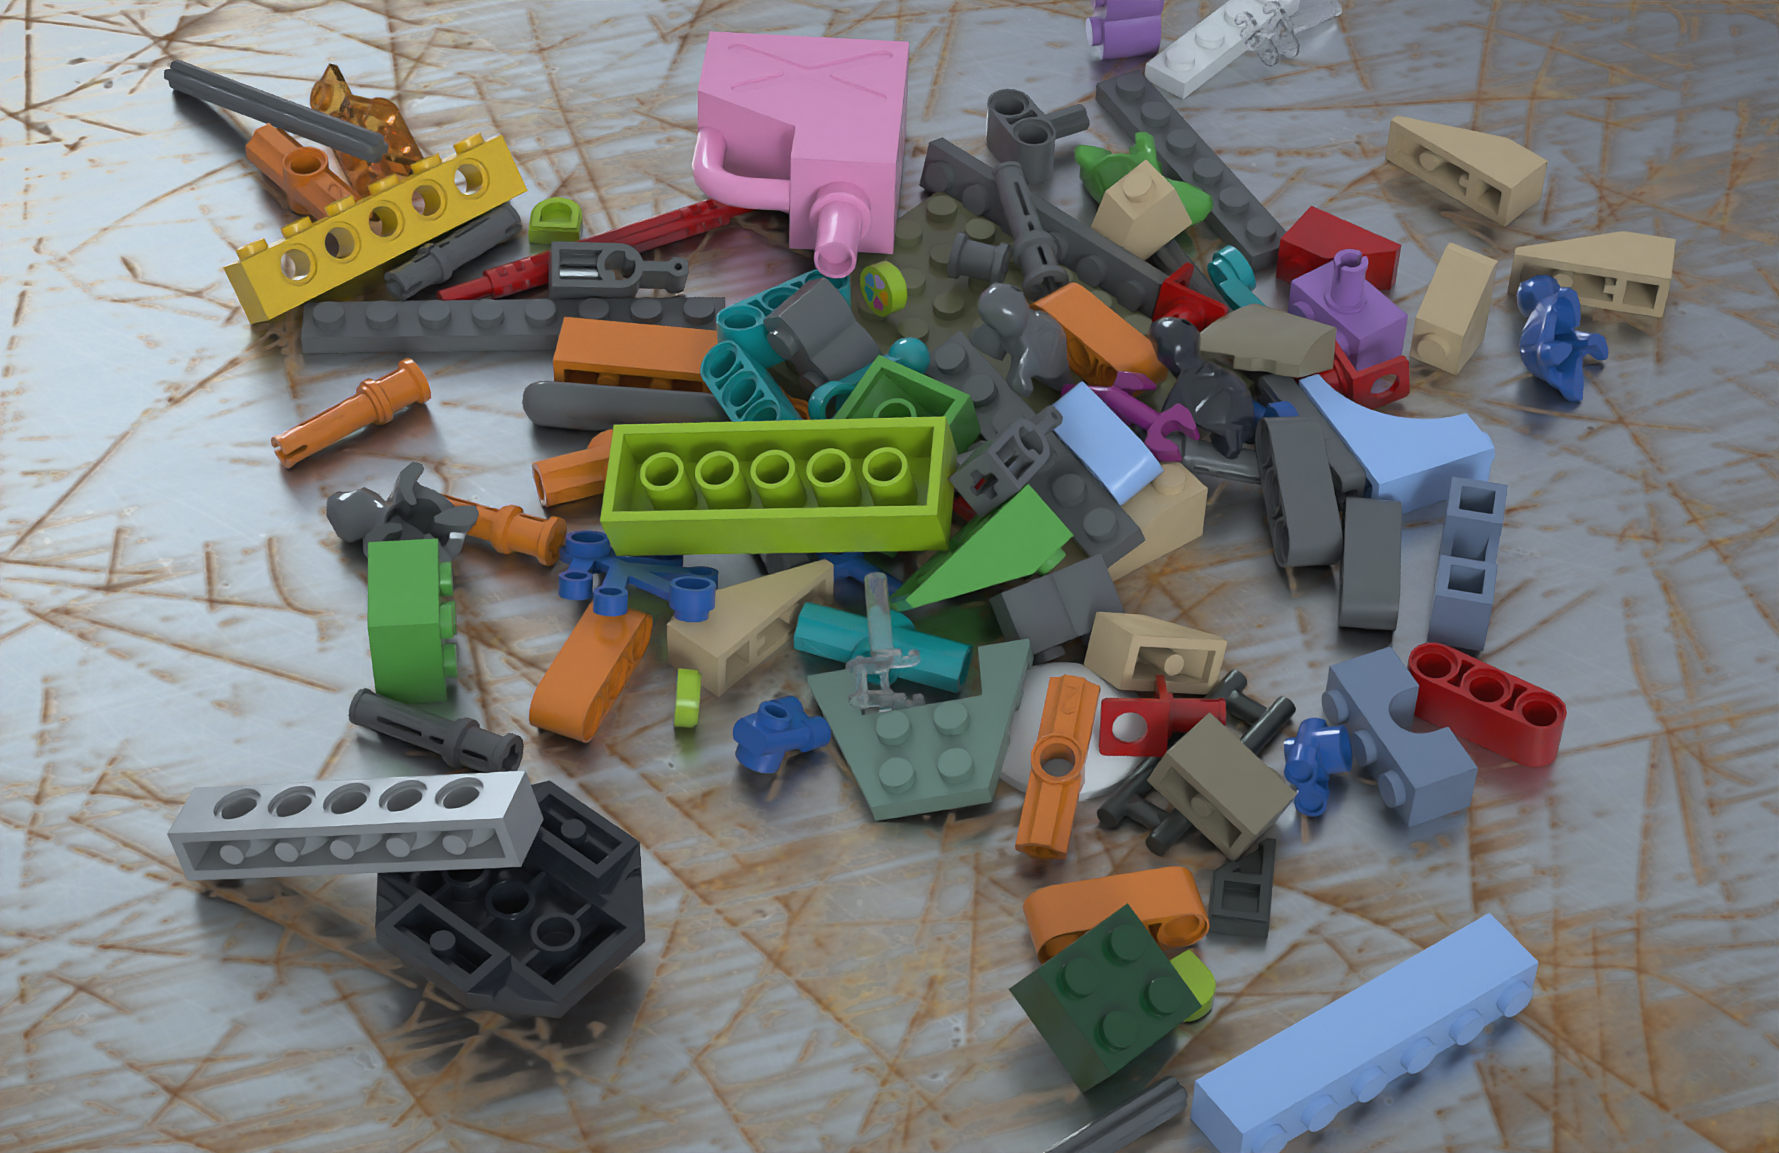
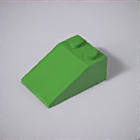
M1026 484L1020 491L982 518L976 514L950 539L949 550H938L878 608L901 612L1020 577L1028 580L1036 573L1041 577L1052 570L1066 556L1061 547L1074 535L1033 488Z

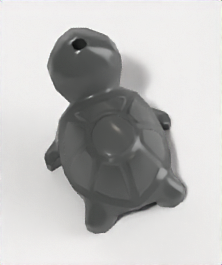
M994 282L984 290L977 302L978 313L981 315L984 323L978 328L971 329L968 337L973 346L995 359L1003 361L1007 352L1012 356L1010 369L1006 377L1008 386L1019 395L1029 398L1034 389L1031 377L1061 392L1065 384H1075L1067 360V340L1062 325L1048 313L1029 309V304L1022 290L1017 286Z
M418 462L410 463L399 473L393 491L386 501L380 494L366 487L348 492L337 491L328 497L326 501V516L337 536L350 544L363 539V553L366 557H368V542L438 538L440 562L451 561L452 563V560L462 551L466 533L476 525L479 512L476 506L455 507L437 491L420 485L417 480L423 473L424 467Z

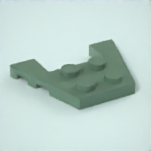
M1029 638L978 647L982 694L957 700L865 715L863 680L858 667L807 676L811 694L825 720L828 722L831 734L837 742L875 821L993 801L1010 743L1008 732L1014 711L1019 710L1024 694L1022 689L1026 670H1031L1034 659Z

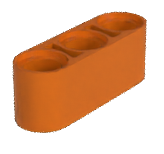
M1071 282L1029 305V309L1048 313L1062 325L1066 333L1069 367L1089 385L1112 387L1119 371L1142 373L1155 383L1156 386L1167 379L1168 369L1157 359L1151 341L1082 285ZM1136 390L1132 397L1136 398L1147 391Z
M592 601L538 684L529 709L530 725L588 743L596 734L642 659L651 639L653 630L652 616L629 607L624 615L602 616L593 612Z
M1169 866L1051 885L1033 892L1024 901L1022 908L1039 962L1043 964L1127 903L1162 951L1187 947L1200 941L1208 933L1210 923L1192 872L1184 867Z

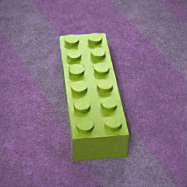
M946 416L614 425L600 523L616 556L949 550L954 485L948 478L956 471L957 449Z

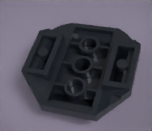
M550 780L531 785L543 816V821L521 867L377 873L375 914L377 943L466 1008L493 1011L516 1023L535 1016L562 1017L645 942L640 841Z

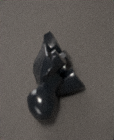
M1163 317L1152 322L1148 331V338L1152 343L1157 359L1177 380L1162 406L1161 413L1172 408L1175 404L1183 405L1192 414L1197 427L1211 432L1209 437L1217 451L1227 459H1237L1242 450L1243 442L1255 444L1257 422L1250 390L1247 389L1245 382L1235 373L1223 369L1212 361H1205L1200 357V333L1197 327L1190 321L1175 317Z

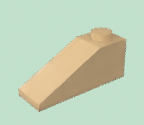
M1399 115L1392 118L1390 122L1385 159L1499 225L1507 226L1541 199L1548 160L1511 139Z
M1620 231L1516 247L1507 293L1517 295L1520 283L1536 275H1548L1557 279L1561 287H1570L1576 291L1580 305L1662 318L1671 283L1676 239Z
M1160 462L1164 472L1121 506L1140 527L1145 541L1108 568L1112 582L1203 535L1208 488L1180 462ZM1069 539L1061 547L1066 556L1047 574L1087 558Z
M823 559L716 590L715 608L709 611V618L702 622H684L676 619L673 615L670 622L666 624L668 663L677 670L678 668L698 670V673H701V686L717 697L721 696L794 636L799 614L805 602H812L827 607L833 604L834 564Z

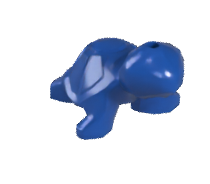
M1536 275L1520 283L1517 291L1518 309L1527 319L1519 346L1522 362L1529 372L1558 389L1568 401L1583 400V357L1589 354L1596 360H1606L1609 350L1605 337L1599 333L1576 331L1574 327H1579L1581 320L1580 302L1577 292L1570 287H1561L1557 279L1551 276Z

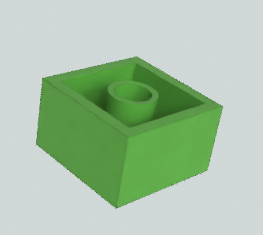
M438 538L368 542L367 628L375 691L377 694L404 704L447 702V678H458L456 643L447 644V639H454V635H457L455 601H444V596H453L451 561L440 562Z

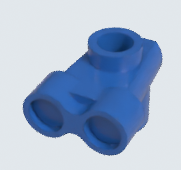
M791 695L762 702L757 712L740 718L733 727V739L738 743L735 751L737 760L745 767L760 773H774L778 771L786 751L800 749L801 752H808L826 746L831 738V729L828 722L821 716L810 717L806 715L801 702Z
M1308 718L1300 723L1296 737L1285 739L1284 756L1286 764L1284 775L1296 787L1297 796L1294 800L1296 809L1306 816H1318L1327 807L1330 793L1328 789L1329 775L1350 772L1353 754L1350 736L1344 725L1328 727L1324 719Z

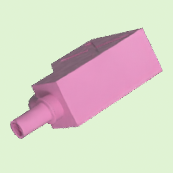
M710 31L698 86V137L692 162L695 184L709 198L728 206L747 209L780 210L790 214L789 248L815 250V267L826 277L836 279L849 275L855 269L858 252L893 254L907 128L910 42Z

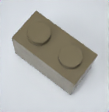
M1210 712L1165 753L1147 779L1230 860L1234 861L1279 819L1297 796V793L1285 783L1282 776L1276 770L1262 762L1241 742L1239 736L1232 729L1224 726Z

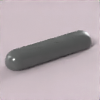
M538 381L531 383L525 388L522 399V406L528 418L533 423L542 427L606 431L613 429L614 425L732 422L713 393Z

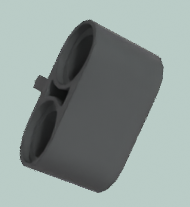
M1002 89L988 97L985 143L1000 163L1007 161L1020 163L1023 166L1027 184H1042L1053 175L1055 140L1087 130L1090 120L1085 107L1081 104L1044 114L1024 92L1016 89Z

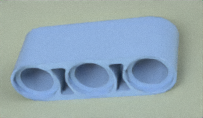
M1083 381L1051 405L1055 406L1063 416L1062 424L1052 430V432L1120 507L1164 472L1162 466L1146 445Z

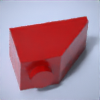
M1310 206L1280 238L1275 278L1291 284L1292 280L1333 261L1339 251L1354 249L1362 252V257L1367 256L1369 263L1365 279L1379 291L1390 290L1396 283L1402 245L1314 206Z

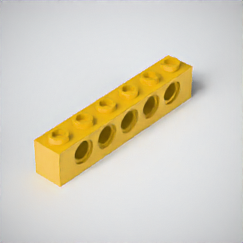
M481 132L473 134L454 143L453 147L456 153L441 160L439 153H435L411 164L410 166L414 174L400 181L395 173L368 185L367 187L371 195L357 202L353 195H349L324 207L328 216L314 223L311 222L309 216H306L280 228L283 238L269 245L263 237L235 250L239 259L223 268L250 324L270 320L527 192L528 190L503 136L499 135L484 140ZM457 170L466 179L465 193H462L455 184V173ZM414 191H417L423 197L425 207L422 215L413 207L412 195ZM372 211L379 216L382 222V231L379 236L374 234L369 226V216ZM328 232L336 237L339 244V252L336 258L331 256L325 247V238ZM284 254L291 257L295 264V274L292 280L287 278L281 270V258Z

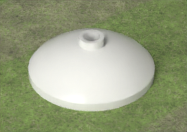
M1054 662L1031 666V670H1026L1022 684L1024 692L1019 710L1014 711L1008 732L1010 743L1000 778L1012 787L1026 793L1031 771V751L1037 742L1050 677H1060L1066 674L1083 677L1087 681L1099 685L1101 688L1085 765V783L1079 794L1078 801L1098 798L1116 791L1147 757L1103 756L1100 754L1101 701L1104 698H1140L1138 694L1133 690H1119L1083 666V664ZM1124 713L1114 721L1112 731L1121 741L1132 742L1144 735L1147 723L1139 714ZM1053 759L1044 765L1043 770L1051 776L1061 777L1068 774L1074 766L1067 760Z

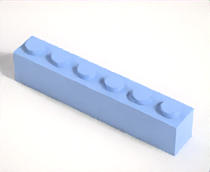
M1488 913L1195 1080L1190 1119L1220 1153H1279L1288 1141L1307 1130L1311 1132L1321 1130L1335 1118L1338 1112L1358 1100L1362 1103L1372 1100L1385 1088L1387 1083L1404 1073L1414 1074L1423 1070L1438 1053L1455 1043L1458 1045L1469 1043L1482 1031L1484 1026L1501 1016L1512 1017L1521 1012L1533 997L1532 988L1539 962Z

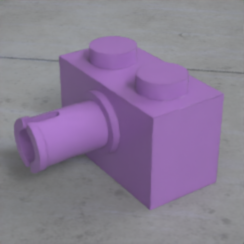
M1345 249L1339 251L1333 261L1291 281L1287 313L1337 327L1336 341L1355 370L1359 371L1402 354L1408 315L1365 279L1369 263L1367 256L1362 257V252L1358 250Z

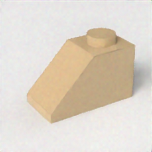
M1144 160L1105 191L1090 228L1145 261L1191 225L1192 221L1176 189L1147 160Z
M1452 242L1446 246L1415 317L1410 357L1457 376L1484 340L1498 265L1497 260Z
M1096 612L1083 666L1119 690L1154 692L1155 675H1164L1168 692L1207 695L1217 685L1228 641L1217 635L1146 615Z

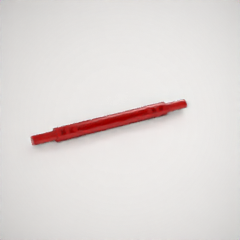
M709 198L575 242L622 243L630 245L639 253L729 225L731 218L758 209L728 206ZM550 250L483 271V277L437 291V300H480L489 296L492 300H497L549 283L548 259Z

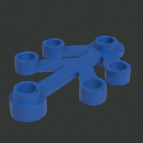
M590 530L568 533L565 536V545L559 550L560 561L568 564L569 567L567 571L559 574L558 595L568 600H585L593 596V612L598 615L621 616L626 614L628 611V590L626 589L629 584L669 601V607L674 610V617L680 621H705L709 618V611L715 608L716 590H718V570L705 566L683 567V555L616 556L613 548L610 546L606 533ZM607 573L602 586L593 590V574Z

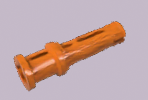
M405 358L399 361L398 369L375 381L370 378L362 381L356 388V394L280 435L273 436L271 438L272 446L274 448L281 447L274 452L286 468H291L297 462L370 423L385 425L393 419L394 413L412 403H426L431 399L429 384L420 367L412 359Z
M440 493L455 507H477L479 516L476 525L466 535L490 541L492 547L502 554L508 555L513 551L537 557L540 564L549 567L558 561L559 550L565 545V536L567 535V525L563 518L553 516L547 520L525 514L523 509L517 505L511 504L497 509Z

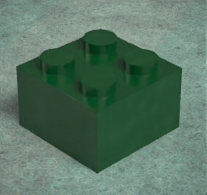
M1128 903L1009 988V991L1082 1093L1112 1076L1202 1007Z

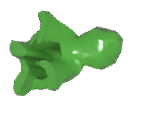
M1147 132L1136 133V144L1129 148L1130 154H1112L1111 151L1088 145L1075 147V161L1080 166L1079 178L1099 204L1107 189L1144 160H1147L1164 177L1162 164L1157 160L1155 141L1152 135ZM1164 177L1176 189L1192 221V224L1188 227L1203 222L1213 208L1212 196L1201 188L1192 186L1187 182Z

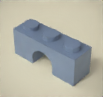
M1452 476L1443 523L1427 642L1484 651L1493 606L1498 567L1496 559L1504 520L1508 485Z
M1389 646L1329 666L1326 691L1322 694V707L1326 718L1332 725H1344L1347 728L1355 760L1359 765L1366 766L1378 783L1379 791L1385 804L1390 808H1395L1407 827H1411L1470 807L1478 767L1449 727L1430 733H1414L1403 729V727L1413 723L1419 685L1392 647Z

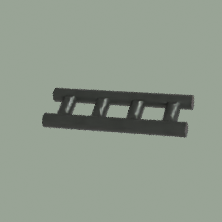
M1231 670L1203 699L1225 698L1226 711L1252 725L1242 735L1240 740L1257 755L1295 714L1296 707L1290 699L1284 696L1278 697L1267 708L1243 695L1241 692L1247 687V679L1241 672ZM1172 733V738L1168 739L1167 751L1186 734ZM1147 757L1102 804L1096 813L1101 823L1107 827L1116 826L1126 815L1151 829L1153 832L1146 838V846L1155 855L1163 856L1188 830L1192 823L1176 808L1171 813H1168L1142 798L1152 787L1147 779L1163 758Z

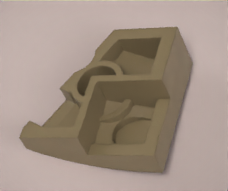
M1254 303L1226 314L1205 328L1200 333V357L1203 360L1223 356L1234 360L1233 369L1265 371L1275 375L1299 378L1333 369L1337 327Z

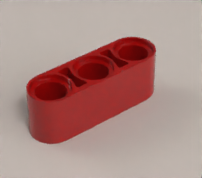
M1424 643L1411 651L1407 669L1419 685L1414 716L1440 728L1449 727L1453 734L1524 766L1543 767L1551 764L1556 759L1567 716L1566 705L1558 696L1447 645Z

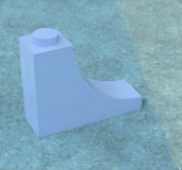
M1319 374L1299 380V387L1364 468L1366 483L1363 498L1401 501L1402 514L1448 500L1452 476L1488 482L1491 464L1495 458L1494 445L1489 435L1481 431L1467 413L1436 419L1397 417L1370 410L1345 398L1328 385Z

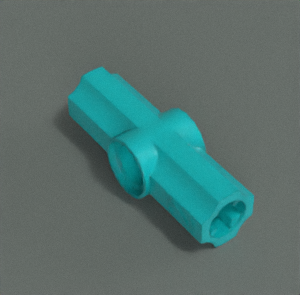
M805 602L799 614L794 633V649L848 663L851 668L858 667L862 680L880 686L892 684L899 677L955 693L962 692L973 654V645L917 631L909 618L902 613L890 609L875 610L868 618L824 605Z

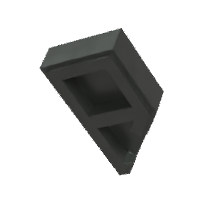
M1266 838L1258 844V849L1237 862L1230 860L1213 871L1208 911L1210 923L1208 932L1268 938L1276 839Z

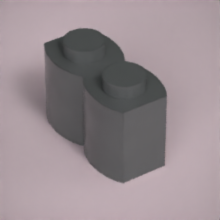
M825 277L805 283L763 319L764 325L769 332L767 339L770 346L780 357L786 360L790 359L795 364L800 375V387L809 398L819 386L830 381H839L874 362L878 355L883 356L873 338L855 320L843 296ZM836 395L829 400L827 406L836 404Z
M1101 553L989 598L1006 642L1029 638L1033 650L1034 666L1066 654L1062 643L1080 636L1083 646L1088 645L1096 612L1125 613Z

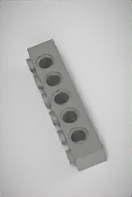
M526 771L195 787L167 835L188 881L506 868L522 866L543 821V816Z

